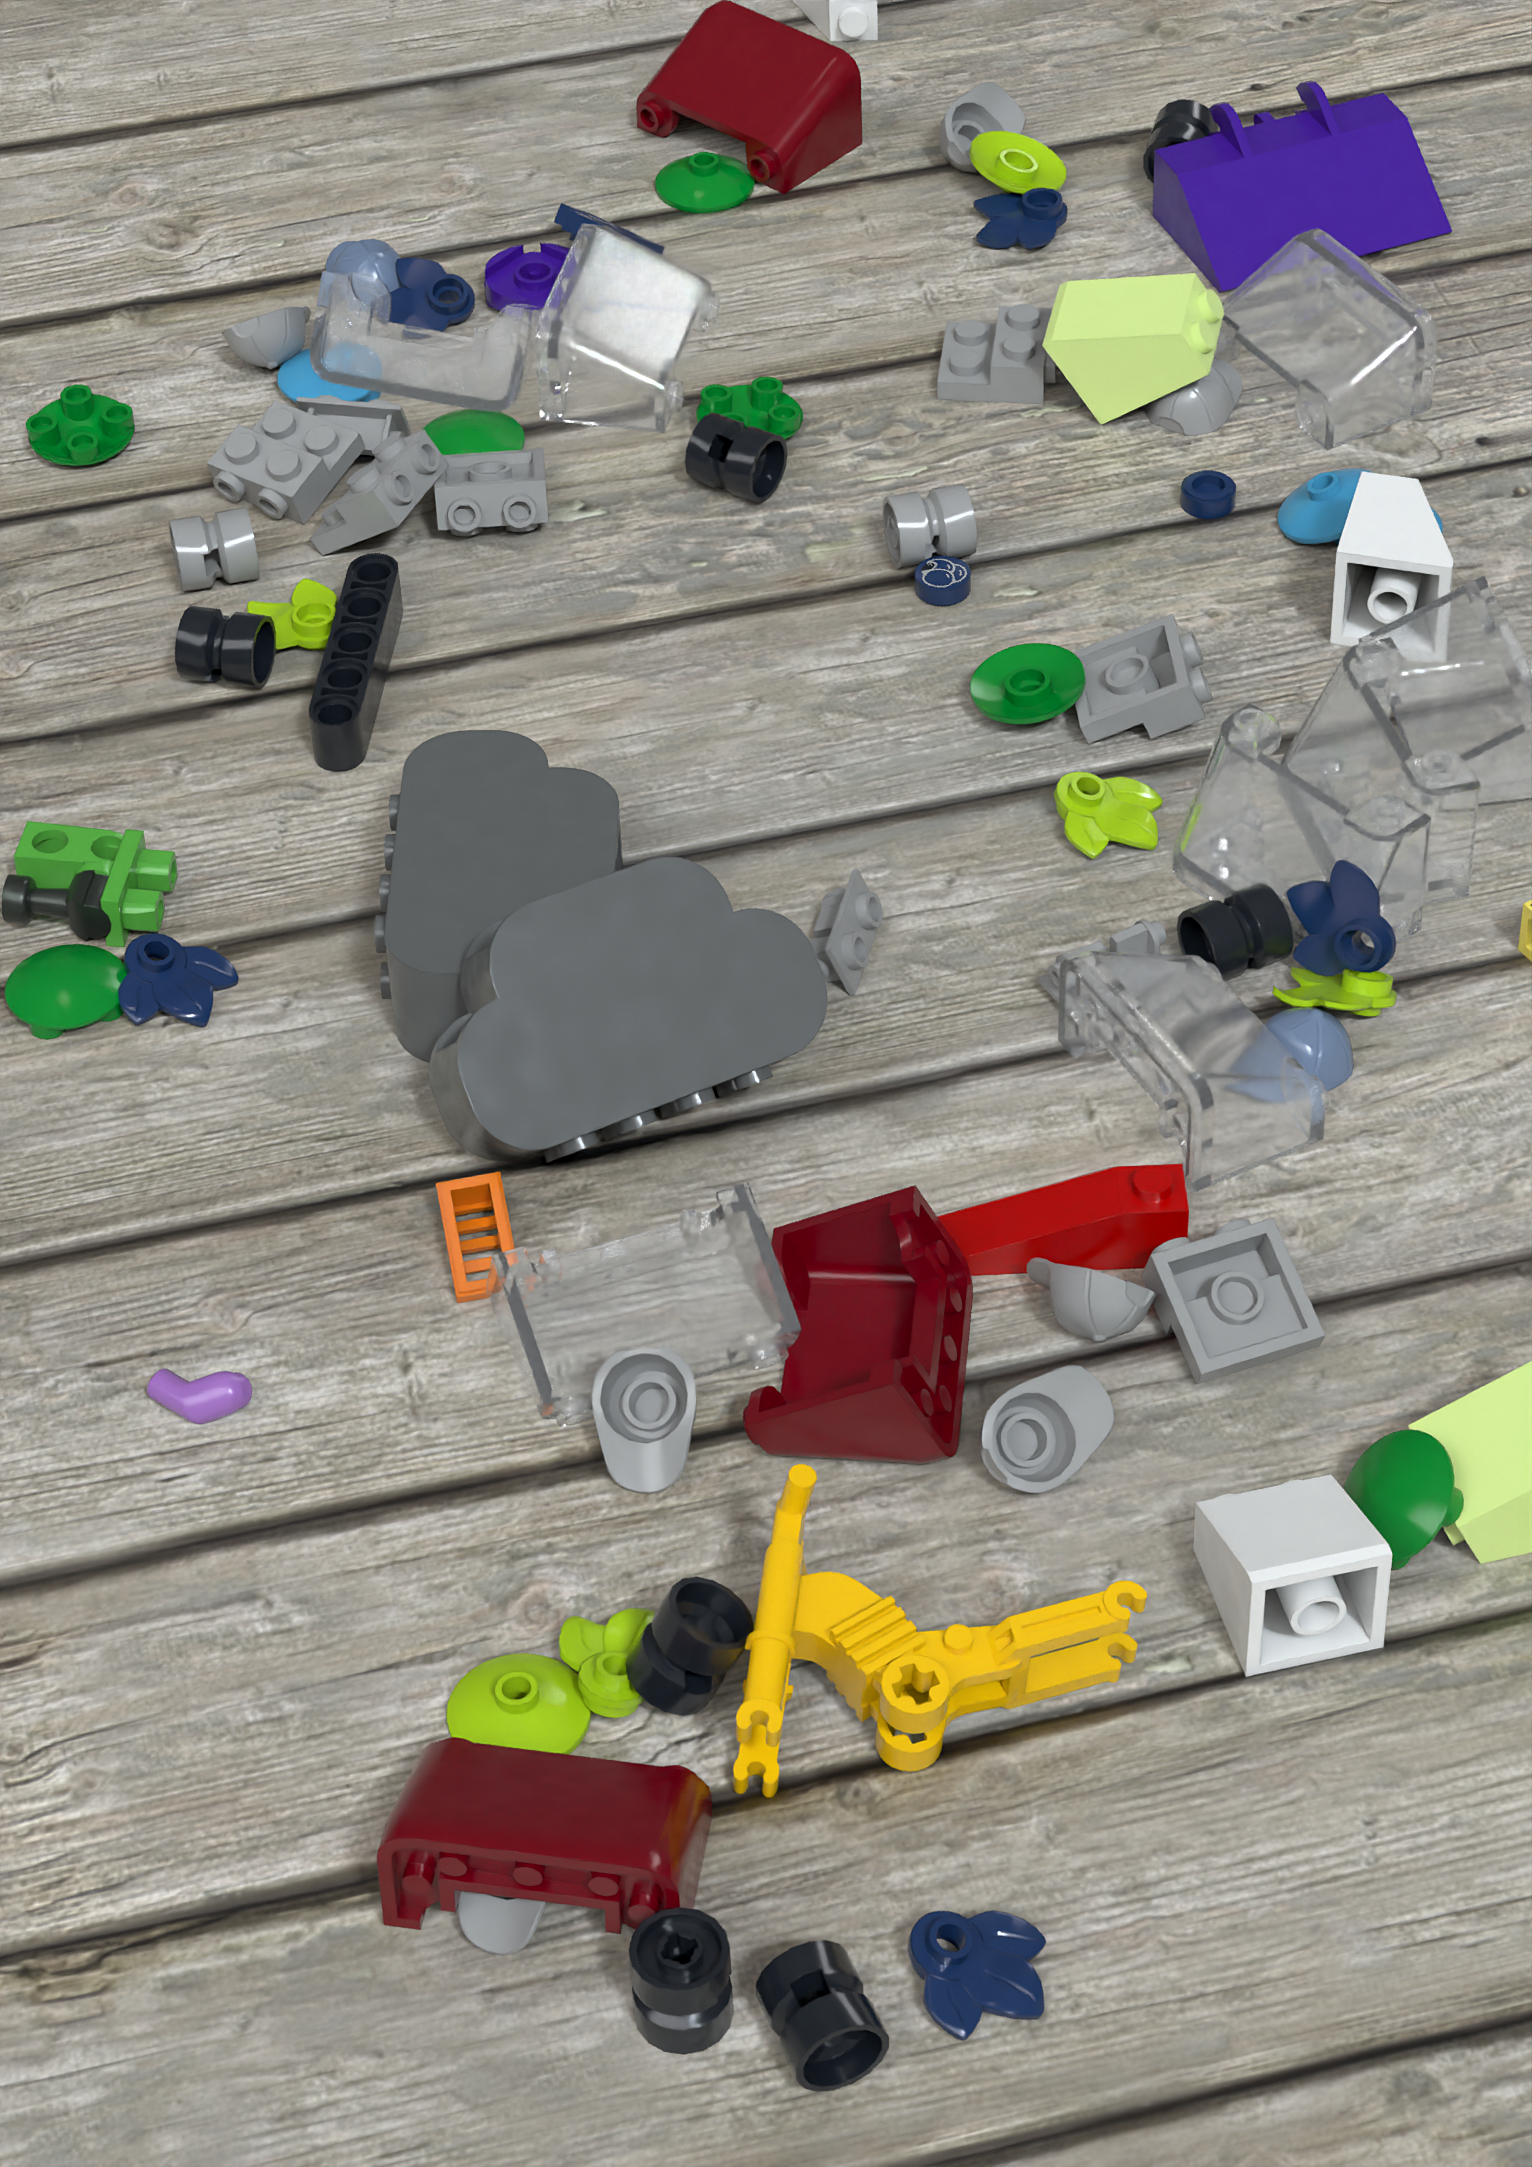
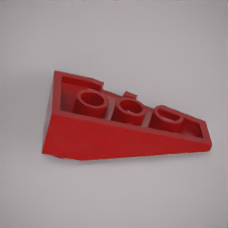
M1183 1164L1117 1166L937 1217L961 1250L967 1261L971 1276L1028 1274L1027 1263L1037 1257L1047 1259L1056 1264L1093 1270L1145 1268L1152 1251L1156 1247L1175 1238H1188L1189 1206Z

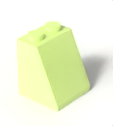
M1196 273L1067 281L1059 285L1042 346L1102 425L1209 375L1224 317V309L1218 295L1212 289L1207 290Z
M1532 1361L1408 1425L1410 1429L1420 1430L1435 1437L1447 1450L1454 1469V1487L1462 1492L1464 1504L1460 1517L1456 1522L1443 1528L1453 1545L1466 1540L1480 1564L1532 1553Z

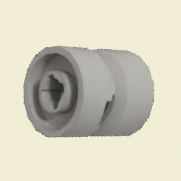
M962 483L932 488L927 498L924 499L916 491L886 496L884 498L882 506L884 533L890 557L897 569L918 565L922 561L931 558L934 553L938 556H951L955 558L971 556L976 553L977 530L974 510L969 493Z
M246 507L215 512L211 522H205L200 515L169 520L171 545L182 592L213 587L217 577H223L229 584L260 578L256 544Z

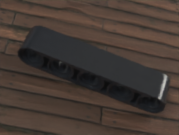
M365 554L357 557L349 565L309 706V721L314 759L319 767L327 771L343 772L354 769L363 763L367 755L403 617L398 563L387 554Z

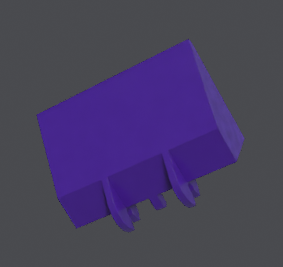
M1309 80L1301 82L1296 86L1300 99L1306 104L1307 109L1294 111L1295 115L1276 120L1268 111L1254 115L1255 125L1244 128L1236 111L1229 103L1213 104L1209 110L1214 122L1219 125L1220 131L1210 132L1208 137L1155 150L1153 217L1219 293L1453 232L1409 121L1384 93L1330 106L1323 89L1315 81Z

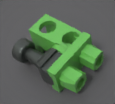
M27 821L14 854L17 875L9 874L4 883L2 916L5 922L18 924L29 923L35 913L68 919L71 929L78 938L89 941V938L106 936V946L125 947L130 930L160 931L165 910L163 892H173L178 878L175 852L146 849L144 831L126 829L124 835L119 832L105 829Z

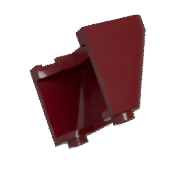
M729 0L718 1L702 12L640 93L636 103L637 128L655 136L664 137L674 132L678 127L680 113L745 142L747 168L751 176L763 185L782 194H786L862 145L861 75L852 56L839 47Z
M916 1185L774 1228L770 1258H767L765 1261V1276L771 1291L776 1296H782L792 1310L781 1393L775 1387L769 1385L757 1388L751 1392L748 1405L743 1410L744 1428L750 1441L755 1445H760L767 1454L777 1456L930 1464L952 1458L957 1453L959 1445L973 1304V1283L967 1261L961 1250Z
M457 1737L430 1743L422 1750L385 1823L378 1848L377 1866L384 1925L421 1930L426 1909L433 1903L440 1902L441 1911L456 1913L461 1891L604 1909L605 1930L608 1933L621 1934L623 1924L636 1930L643 1920L661 1910L677 1907L693 1909L712 1821V1795L709 1786L692 1770L678 1765L663 1767L474 1743Z

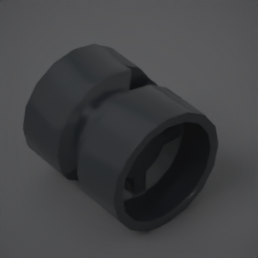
M1180 99L1169 102L1160 109L1154 121L1151 136L1143 156L1144 171L1147 178L1153 184L1156 149L1208 137V133L1218 131V124L1214 122L1210 110L1205 105L1194 100Z
M711 412L699 421L690 436L685 456L686 473L692 480L718 489L726 487L731 494L753 502L762 503L772 496L783 478L787 464V444L780 435L758 427L750 426L747 428L741 421Z
M190 605L181 617L176 635L175 663L178 674L181 678L217 682L223 676L225 682L229 685L262 689L267 684L275 660L276 630L274 621L271 616L235 612L229 619L228 615H223L220 609Z
M1256 883L1237 890L1230 897L1225 898L1223 902L1211 900L1182 911L1178 916L1177 934L1182 955L1190 971L1205 986H1215L1241 976L1246 971L1247 966L1250 969L1264 967L1286 959L1292 953L1294 943L1293 930L1288 913L1276 892L1265 883Z
M701 1577L681 1579L672 1586L656 1610L653 1621L645 1627L630 1650L625 1662L629 1681L636 1692L649 1704L666 1713L680 1716L697 1714L708 1705L723 1683L727 1671L736 1664L744 1652L746 1638L754 1630L752 1614L745 1603L734 1592L714 1580Z
M677 1907L661 1910L643 1920L632 1934L628 1950L630 1974L633 1984L634 2016L637 2029L649 2044L663 2052L685 2055L704 2051L722 2039L731 2026L734 2013L733 1988L730 1979L731 1957L727 1933L715 1918L697 1909Z
M820 1940L800 1944L775 1957L762 1970L755 1984L757 1999L771 2028L780 2037V2047L796 2081L804 2089L816 2092L837 2090L865 2077L882 2062L889 2049V2035L873 2003L864 1994L863 1983L847 1951L839 1943Z

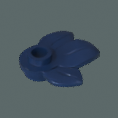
M1050 188L1031 189L1024 193L1023 196L1016 193H1002L975 200L974 208L991 220L977 233L976 240L984 246L997 249L1007 248L1018 242L1027 249L1044 246L1056 237L1057 227L1064 224L1067 220V206L1062 201V195Z
M400 258L396 260V269L402 287L371 303L372 311L380 320L394 327H402L404 343L423 344L439 338L449 324H456L467 319L475 308V294L471 286L462 277L455 274H446L438 262L422 258Z
M1344 860L1337 861L1332 869L1330 882L1319 880L1306 881L1296 884L1287 890L1286 895L1289 903L1309 934L1301 940L1293 954V958L1306 969L1323 976H1334L1346 968L1358 972H1374L1383 968L1393 958L1396 951V937L1391 925L1380 915L1379 891L1369 876L1353 863ZM1361 931L1371 938L1374 947H1369L1362 941Z
M145 934L135 938L126 948L124 966L128 974L118 988L119 1006L134 1025L147 1022L162 1010L181 1021L203 1028L207 1026L211 1016L213 990L234 987L238 984L239 977L230 961L217 951L202 946H181L175 939L163 934ZM150 958H158V959H161V960H158V961H157V960H152V959H150Z
M994 1910L980 1913L969 1919L950 1911H934L922 1916L915 1923L909 1935L907 1946L913 1969L924 1980L923 2003L932 2019L952 2036L962 2041L967 2040L978 2025L982 2012L1021 2020H1038L1044 2013L1045 2005L1042 1983L1029 1961L1042 1951L1046 1944V1939L1028 1921L1007 1912ZM937 1939L950 1942L958 1951L945 1950L939 1945Z

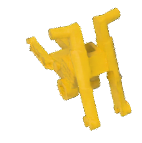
M794 1465L789 1470L781 1498L776 1504L770 1545L764 1556L754 1630L746 1638L745 1649L750 1650L747 1677L743 1681V1704L739 1707L736 1714L735 1735L737 1741L740 1742L738 1758L733 1766V1789L738 1794L744 1793L748 1788L749 1777L758 1775L763 1778L762 1792L765 1797L771 1798L777 1792L779 1783V1764L777 1758L782 1737L785 1702L791 1699L794 1686L788 1685L792 1658L809 1660L827 1670L826 1677L830 1682L835 1683V1688L839 1694L846 1697V1703L849 1707L856 1710V1716L859 1720L863 1722L873 1717L877 1721L875 1745L879 1756L885 1763L901 1771H919L932 1765L937 1760L942 1750L945 1730L950 1722L959 1716L999 1707L1012 1709L1107 1681L1111 1683L1117 1682L1119 1680L1121 1662L1119 1659L1111 1656H1118L1126 1663H1133L1138 1646L1131 1636L1123 1633L1128 1630L1131 1613L1128 1608H1124L1121 1605H1126L1132 1611L1141 1613L1145 1609L1147 1592L1135 1582L1127 1580L1117 1581L1111 1584L1105 1591L1009 1616L998 1625L967 1627L962 1624H954L945 1630L916 1632L917 1627L911 1620L908 1621L906 1619V1613L901 1607L897 1608L895 1605L896 1601L891 1595L883 1599L857 1580L838 1572L807 1573L802 1538L806 1512L817 1481V1473L809 1465ZM1095 1638H1099L1098 1640H1095V1641H1092V1642L1084 1643V1644H1081V1645L1073 1646V1647H1070V1648H1066V1649H1062V1650H1059V1651H1055V1652H1051V1653H1048V1654H1044V1655H1040V1656H1036V1657L1030 1658L1031 1656L1039 1655V1654L1046 1653V1652H1049V1651H1053V1650H1056V1649H1060V1648H1063V1647H1067V1646H1071V1645L1078 1644V1643H1081V1642H1085V1641H1088V1640H1092V1639H1095ZM896 1729L904 1733H924L923 1741L912 1744L907 1735H896Z

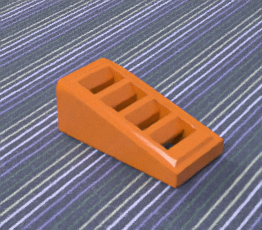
M494 1172L436 1183L457 1303L523 1292L501 1173ZM493 1210L494 1212L493 1216L459 1222H456L455 1216ZM497 1229L498 1235L459 1241V1235ZM501 1248L502 1255L463 1261L462 1255ZM505 1268L506 1275L470 1282H467L466 1274Z

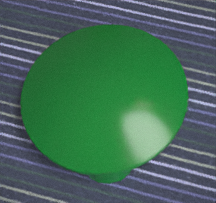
M773 377L756 378L752 381L751 385L731 387L719 384L708 385L700 392V404L696 411L697 423L705 415L713 412L741 421L747 428L750 426L758 427L780 435L784 440L794 435L803 423L801 406L792 397L783 392V383Z
M71 385L64 388L60 393L61 399L46 405L26 421L29 444L34 452L45 460L69 466L94 464L113 457L129 444L135 431L133 411L128 404L120 403L106 396L92 394V390L85 385Z
M474 408L449 412L435 418L422 429L425 430L442 455L522 450L525 443L524 430L515 419L507 414L489 409Z
M84 944L54 946L29 956L16 966L7 979L5 998L12 1013L23 1022L29 1024L30 1032L33 1036L46 1040L55 1039L66 1030L84 1027L97 1021H114L122 1016L124 1012L119 1006L118 988L128 973L122 961L105 949Z
M1413 1429L1390 1433L1373 1443L1357 1460L1343 1488L1387 1541L1393 1554L1391 1571L1404 1567L1411 1557L1418 1554L1433 1540L1441 1527H1447L1455 1523L1460 1517L1464 1504L1462 1492L1454 1487V1469L1445 1447L1428 1433Z

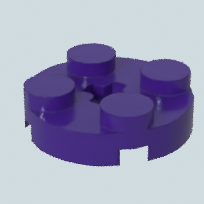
M540 243L541 252L524 253L523 245L507 248L493 256L486 264L484 282L486 304L490 308L497 309L505 314L524 317V321L528 325H548L553 322L555 314L565 312L587 298L588 285L587 275L584 271V262L575 251L552 243Z

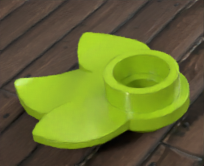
M304 578L295 587L291 602L258 601H249L247 603L248 613L271 616L276 630V650L296 645L309 650L326 649L337 607L336 594L326 586Z
M1081 771L1071 772L1060 778L1054 792L1056 809L1060 817L1065 821L1064 833L1066 837L1082 853L1095 859L1106 849L1109 840L1147 850H1154L1156 848L1158 828L1152 812H1155L1162 806L1163 800L1151 787L1131 778L1113 777L1101 779L1094 774Z
M1291 967L1290 974L1298 981L1301 987L1283 990L1273 986L1272 992L1279 1001L1293 1007L1323 1006L1327 1009L1348 1011L1362 1016H1379L1382 1008L1395 1005L1397 993L1392 990L1393 977L1378 970L1374 972H1358L1349 968L1344 969L1343 974L1323 976L1307 969Z
M627 1608L614 1614L606 1626L579 1616H571L564 1621L559 1636V1654L565 1663L579 1672L578 1687L582 1693L583 1701L594 1713L609 1718L626 1717L635 1712L639 1704L645 1700L636 1692L629 1681L625 1662L630 1650L645 1627L653 1621L654 1611L647 1608Z

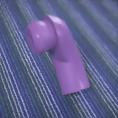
M165 1368L154 1374L147 1389L148 1396L189 1422L199 1425L219 1420L233 1414L238 1409L244 1408L250 1402L253 1392L249 1379L238 1372L233 1373L227 1370L215 1372L189 1382Z

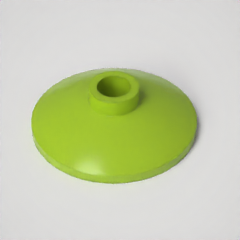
M988 131L976 136L969 149V156L974 167L1006 193L1024 194L1035 188H1050L1058 191L1066 180V168L1058 155L1044 144L1025 135L1008 131Z
M527 1653L496 1657L473 1668L453 1689L446 1712L450 1737L463 1738L474 1743L568 1755L580 1745L586 1736L592 1716L591 1710L583 1701L582 1693L578 1687V1674L574 1670L553 1658Z

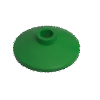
M699 152L674 160L664 166L655 179L656 193L665 204L675 209L692 213H713L733 208L746 201L755 188V179L749 173L744 162L730 156L711 152Z
M1027 643L1012 646L993 654L975 670L970 682L971 698L975 707L983 715L995 721L1008 724L1041 722L1065 712L1077 702L1086 685L1085 669L1081 660L1074 653L1057 645Z

